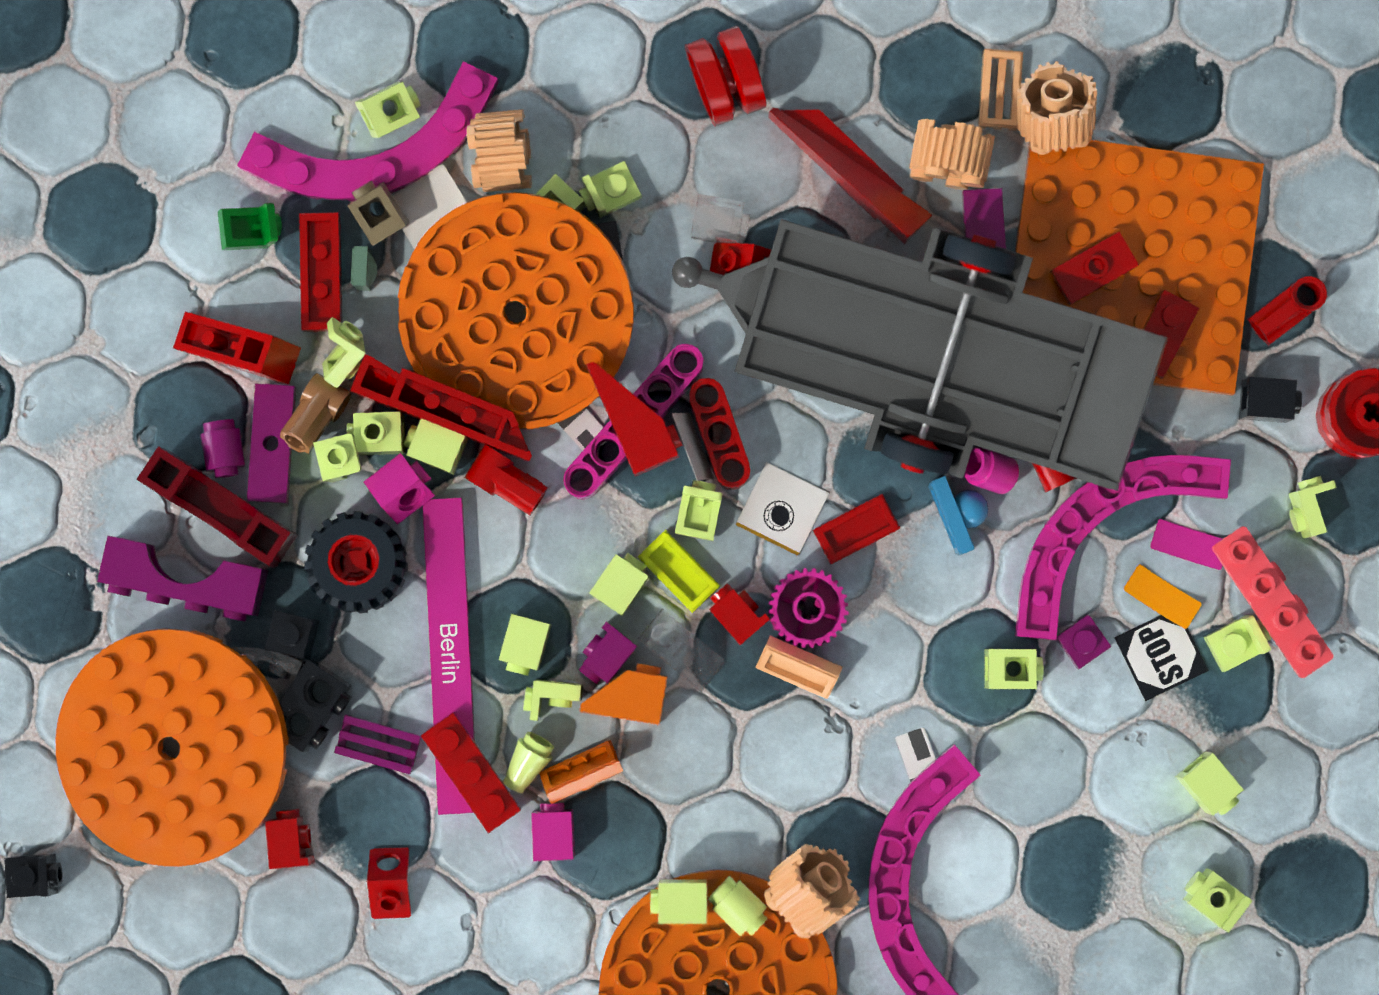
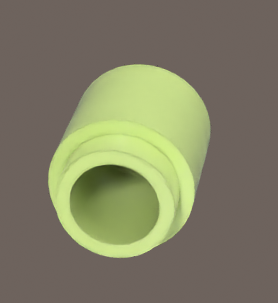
M730 876L708 898L714 905L712 910L739 936L745 931L753 935L767 920V917L763 914L767 906L740 880L735 882Z

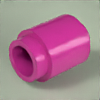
M981 447L973 448L964 477L972 485L997 494H1005L1015 486L1019 476V466L1017 461L1010 456Z

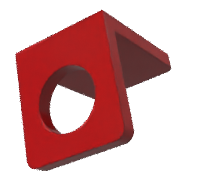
M716 242L713 246L709 271L725 275L761 261L765 257L768 258L771 250L756 244Z
M407 847L374 848L369 852L367 886L371 917L373 919L409 918L411 916L408 887L410 853ZM385 858H395L400 862L399 866L392 870H382L377 866Z

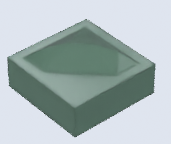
M354 246L352 248L351 284L357 291H371V285L377 276V265L372 257L373 252L368 246Z

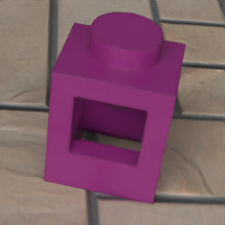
M607 621L601 627L607 634L603 638L596 634L582 652L587 656V659L583 662L579 671L595 684H598L601 679L609 683L638 647Z

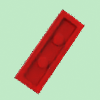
M338 212L299 213L301 330L303 332L328 331L327 322L331 317L342 323L341 215Z
M455 712L420 735L487 833H490L522 810Z

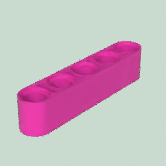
M691 344L677 345L633 395L663 418L700 376L703 369L702 353ZM690 354L694 356L697 361L696 368L690 373L678 371L675 368L674 362L679 355ZM656 383L668 385L671 389L669 399L662 403L651 400L648 395L651 386ZM611 421L602 428L564 473V486L570 495L577 499L585 500L594 496L627 459ZM606 441L614 442L619 447L617 458L610 462H604L597 456L599 445ZM581 470L591 473L593 477L591 487L583 492L576 491L571 485L572 476Z

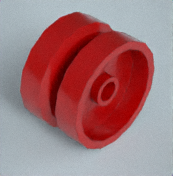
M737 25L718 32L716 43L720 55L719 59L712 44L705 38L685 44L687 58L696 86L708 116L715 127L734 119L735 107L731 94H734L739 107L747 114L764 109L767 106L758 66Z
M1379 369L1358 370L1345 375L1330 384L1319 398L1316 411L1318 431L1327 446L1342 456L1362 459L1379 455ZM1366 411H1367V413H1368V419H1367V420H1365V418L1363 417V415L1366 413Z

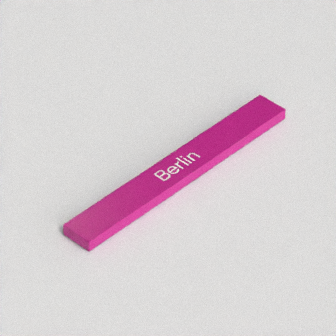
M463 498L430 499L423 505L433 724L435 726L455 712L475 741ZM435 757L438 815L473 813Z

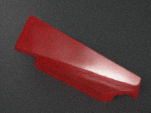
M772 108L769 111L768 118L866 212L875 220L878 218L904 244L933 216L923 207L902 194L903 189L820 109L780 110Z
M367 354L364 355L350 389V392L419 420L424 419L466 436L470 440L483 445L486 444L493 449L527 462L530 461L532 457L531 452L525 443L512 411L402 368L401 372L398 373Z

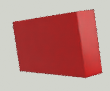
M883 494L812 531L830 565L899 530L900 526Z

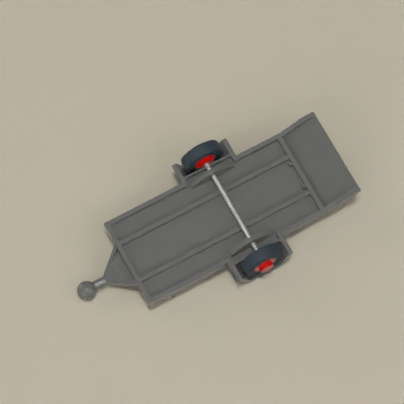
M781 219L770 256L766 259L725 275L703 269L700 262L692 257L678 259L672 268L673 280L683 288H692L700 284L719 290L746 333L734 372L873 414L874 419L864 449L879 451L886 457L900 462L901 468L923 474L924 470L941 474L949 473L963 479L973 445L1118 491L1168 340L1167 337L1023 293L1033 258L995 246L997 241L976 234H973L972 238H968L936 228L932 230L923 262Z

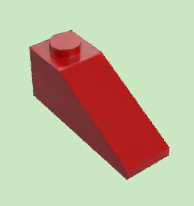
M185 311L173 349L289 385L301 347L269 334Z
M594 361L586 364L634 476H639L679 458L676 449L683 445L674 425L666 427L663 419Z

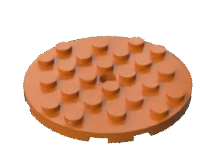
M513 192L484 196L470 201L443 216L419 240L407 266L404 268L398 292V328L403 348L414 372L512 411L518 422L519 429H535L561 422L591 404L599 397V394L586 364L594 361L614 378L626 356L633 331L634 302L630 280L625 265L609 238L597 225L576 209L560 201L530 193ZM510 301H518L526 306V317L522 322H512L506 317L505 307Z
M161 628L133 634L114 642L95 655L81 669L66 693L60 709L55 738L56 760L60 779L68 800L83 823L96 837L117 852L147 864L173 867L195 865L210 861L229 852L251 837L264 823V819L269 814L275 801L278 800L284 785L287 772L285 762L288 735L284 715L276 694L261 671L244 654L240 655L222 643L223 640L195 630ZM166 737H173L179 743L180 753L176 758L162 753L163 742Z
M719 869L696 871L673 878L707 879V924H658V914L650 913V892L638 900L621 919L613 932L602 961L599 982V995H708L706 988L708 983L714 979H722L727 982L730 987L728 995H837L838 989L833 956L823 933L821 932L818 935L816 933L809 938L799 937L794 932L793 927H791V923L789 921L786 922L783 915L780 916V911H775L767 905L764 893L770 888L768 885L769 881L745 872ZM729 876L735 882L740 880L767 906L763 912L767 920L753 935L745 931L739 936L712 910L714 905L708 898Z

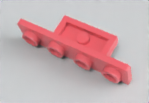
M1245 526L1238 528L1212 546L1213 552L1298 677H1307L1333 659V653L1307 617V607L1296 594L1292 595L1284 583L1286 578L1282 570L1274 561L1270 562Z

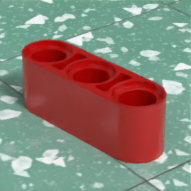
M701 378L690 389L689 400L717 482L725 489H739L745 485L750 475V464L723 387L715 379ZM705 387L714 389L718 394L716 404L711 407L699 405L695 397L700 389ZM716 424L727 426L731 432L729 441L720 445L713 443L708 436L712 426ZM736 461L741 464L744 471L742 478L735 482L724 479L721 474V468L724 463Z

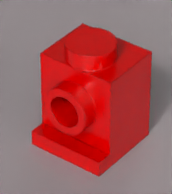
M728 583L710 598L714 605L709 611L739 645L744 643L770 620L765 613L758 618L754 613L759 608L755 601L745 590L737 594Z
M299 809L275 811L276 818L265 821L269 869L309 866L314 863V854L306 855V848H311L309 824L304 825L303 816H300Z

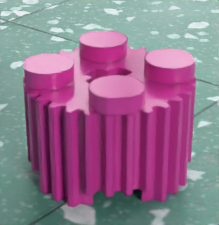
M804 568L801 573L795 570L794 573L787 574L785 579L782 578L779 581L780 585H775L776 593L772 592L770 594L773 600L768 602V605L772 606V609L768 610V614H771L770 622L773 629L779 631L778 636H785L784 641L789 642L792 640V645L794 646L800 643L802 648H805L807 644L809 648H814V645L822 646L823 643H829L830 637H837L836 631L843 630L841 624L847 622L844 616L849 614L845 610L848 603L844 602L847 596L841 592L843 587H837L838 581L831 580V574L825 576L823 570L817 573L816 568H812L810 572H808L807 568ZM807 597L813 598V606L819 609L816 617L810 615L809 620L802 618V611L797 608L798 602L800 600L805 602Z

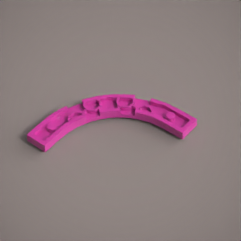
M463 61L445 98L430 120L409 139L380 154L352 160L316 158L285 147L254 131L237 167L283 190L312 199L353 201L355 197L352 192L371 180L375 187L384 182L392 194L424 177L460 149L467 140V125H470V120L475 119L477 113H484L499 80L497 77Z
M1189 455L1148 457L1127 463L1118 491L1090 482L1085 483L1074 491L1047 520L1029 553L1021 579L1015 636L1048 640L1057 639L1060 598L1067 569L1079 544L1101 521L1128 504L1156 496L1181 495L1228 499L1231 459Z
M955 744L916 776L896 799L883 822L871 857L868 900L875 938L887 967L906 995H959L926 955L915 932L909 908L911 863L918 843L936 815L952 799L981 776Z

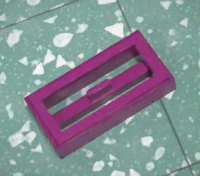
M345 715L334 753L410 775L422 737L417 734ZM353 725L411 742L410 749L351 733V727ZM347 741L407 757L406 763H400L346 747Z

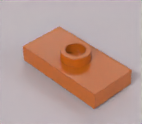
M608 740L541 771L540 777L545 793L550 803L553 804L577 792L591 789L595 784L623 772V768L611 740Z

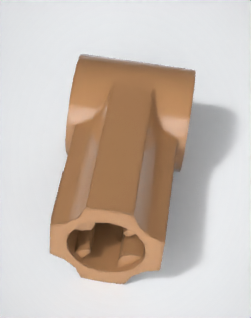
M316 373L305 387L299 406L281 430L280 438L293 450L309 454L314 447L313 443L319 440L330 422H336L342 415L352 392L342 386L334 387L324 380V376Z

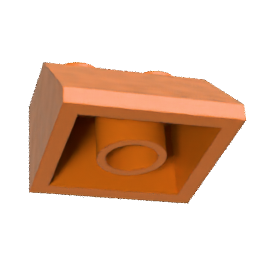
M638 663L636 671L627 670L582 702L579 712L659 725L668 676L660 675L661 667Z

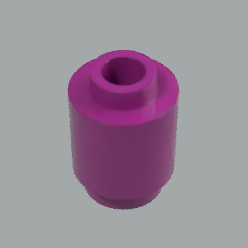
M234 419L204 423V433L200 434L206 472H214L215 478L239 475L238 468L245 466L240 429L235 428Z

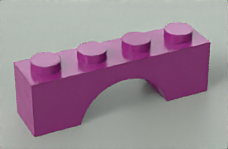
M107 536L97 582L109 584L107 592L131 597L132 590L147 593V601L169 605L170 598L185 601L184 609L208 613V608L211 606L224 609L222 617L246 622L247 614L259 615L269 570L223 560L218 569L208 578L197 583L183 584L172 579L161 568L154 545Z

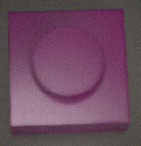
M1089 614L1058 634L1056 639L1077 669H1081L1111 648V645Z

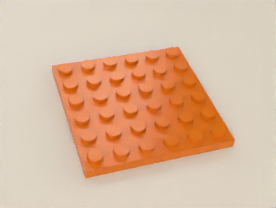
M1091 140L1085 147H1075V149L1068 147L1067 151L1059 149L1058 152L1052 149L1051 152L1040 155L1030 149L1029 142L1015 252L1033 258L1023 293L1069 306L1051 276L1050 271L1120 231L1139 266L1069 307L1143 329L1162 291L1166 290L1200 309L1164 378L1160 379L1155 376L1153 385L1234 395L1264 163Z

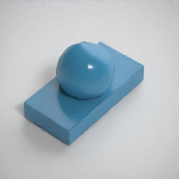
M946 476L931 481L928 487L955 554L959 556L974 550L975 548L967 528H976L987 518L989 509L986 499L982 494L974 490H964L953 496Z

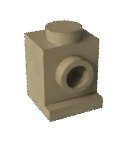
M371 180L352 192L355 199L347 206L372 246L408 224L407 216L403 214L384 182L375 187ZM373 202L383 204L385 211L382 215L372 213L370 206Z

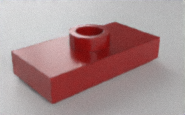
M1119 231L1052 269L1050 274L1070 306L1135 269L1139 264Z

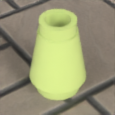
M527 732L524 738H519L503 783L515 792L524 793L525 789L553 759L551 753L554 746L543 737Z

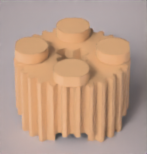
M1055 61L1052 65L1049 62L1046 63V66L1038 65L1035 74L1032 73L1031 78H1025V83L1020 84V89L1017 90L1018 131H1020L1021 137H1025L1026 142H1030V149L1042 155L1051 152L1052 149L1058 152L1059 149L1067 151L1068 147L1075 149V147H1085L1092 140L1096 123L1097 88L1096 82H1093V77L1085 74L1082 75L1081 72L1076 74L1074 69L1067 71L1064 65Z
M524 109L477 113L475 119L470 120V125H467L469 149H476L477 154L475 164L471 165L474 188H483L484 192L532 187V176L524 174V169H527L526 165L529 164V159L531 158L528 129H520L519 122H523V118H525Z
M918 120L909 165L911 169L910 178L925 182H932L933 178L946 179V187L958 190H968V186L983 188L984 182L987 181L995 136L992 134L982 135L983 129L971 124L955 122V125L943 124L940 128L934 127L935 120Z
M806 843L771 871L770 881L768 882L770 888L764 893L767 905L775 911H780V916L783 915L785 921L791 923L794 932L801 938H809L816 933L818 935L852 911L858 905L857 902L860 898L854 887L850 885L852 880L847 877L850 871L849 862L843 860V855H838L836 849L825 851V849L820 850L818 846L814 848L812 845L808 846Z

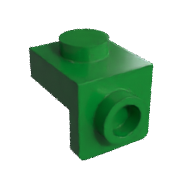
M265 203L260 207L225 208L217 212L222 250L268 248L276 243L281 235V218L278 213H275L274 203Z

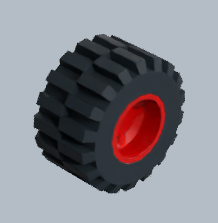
M353 511V514L348 515L345 512L336 514V519L331 521L328 518L322 523L324 527L319 532L317 530L311 535V538H313L311 546H306L305 554L308 555V559L304 562V568L309 574L308 582L322 600L342 611L349 613L358 612L361 614L368 613V610L371 609L378 610L384 607L383 603L386 601H392L397 596L395 594L399 587L402 588L405 583L403 579L404 573L408 572V563L405 557L407 555L406 549L398 534L379 517L372 514L366 515L361 511Z

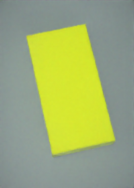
M666 529L638 556L691 613L720 587L710 574Z

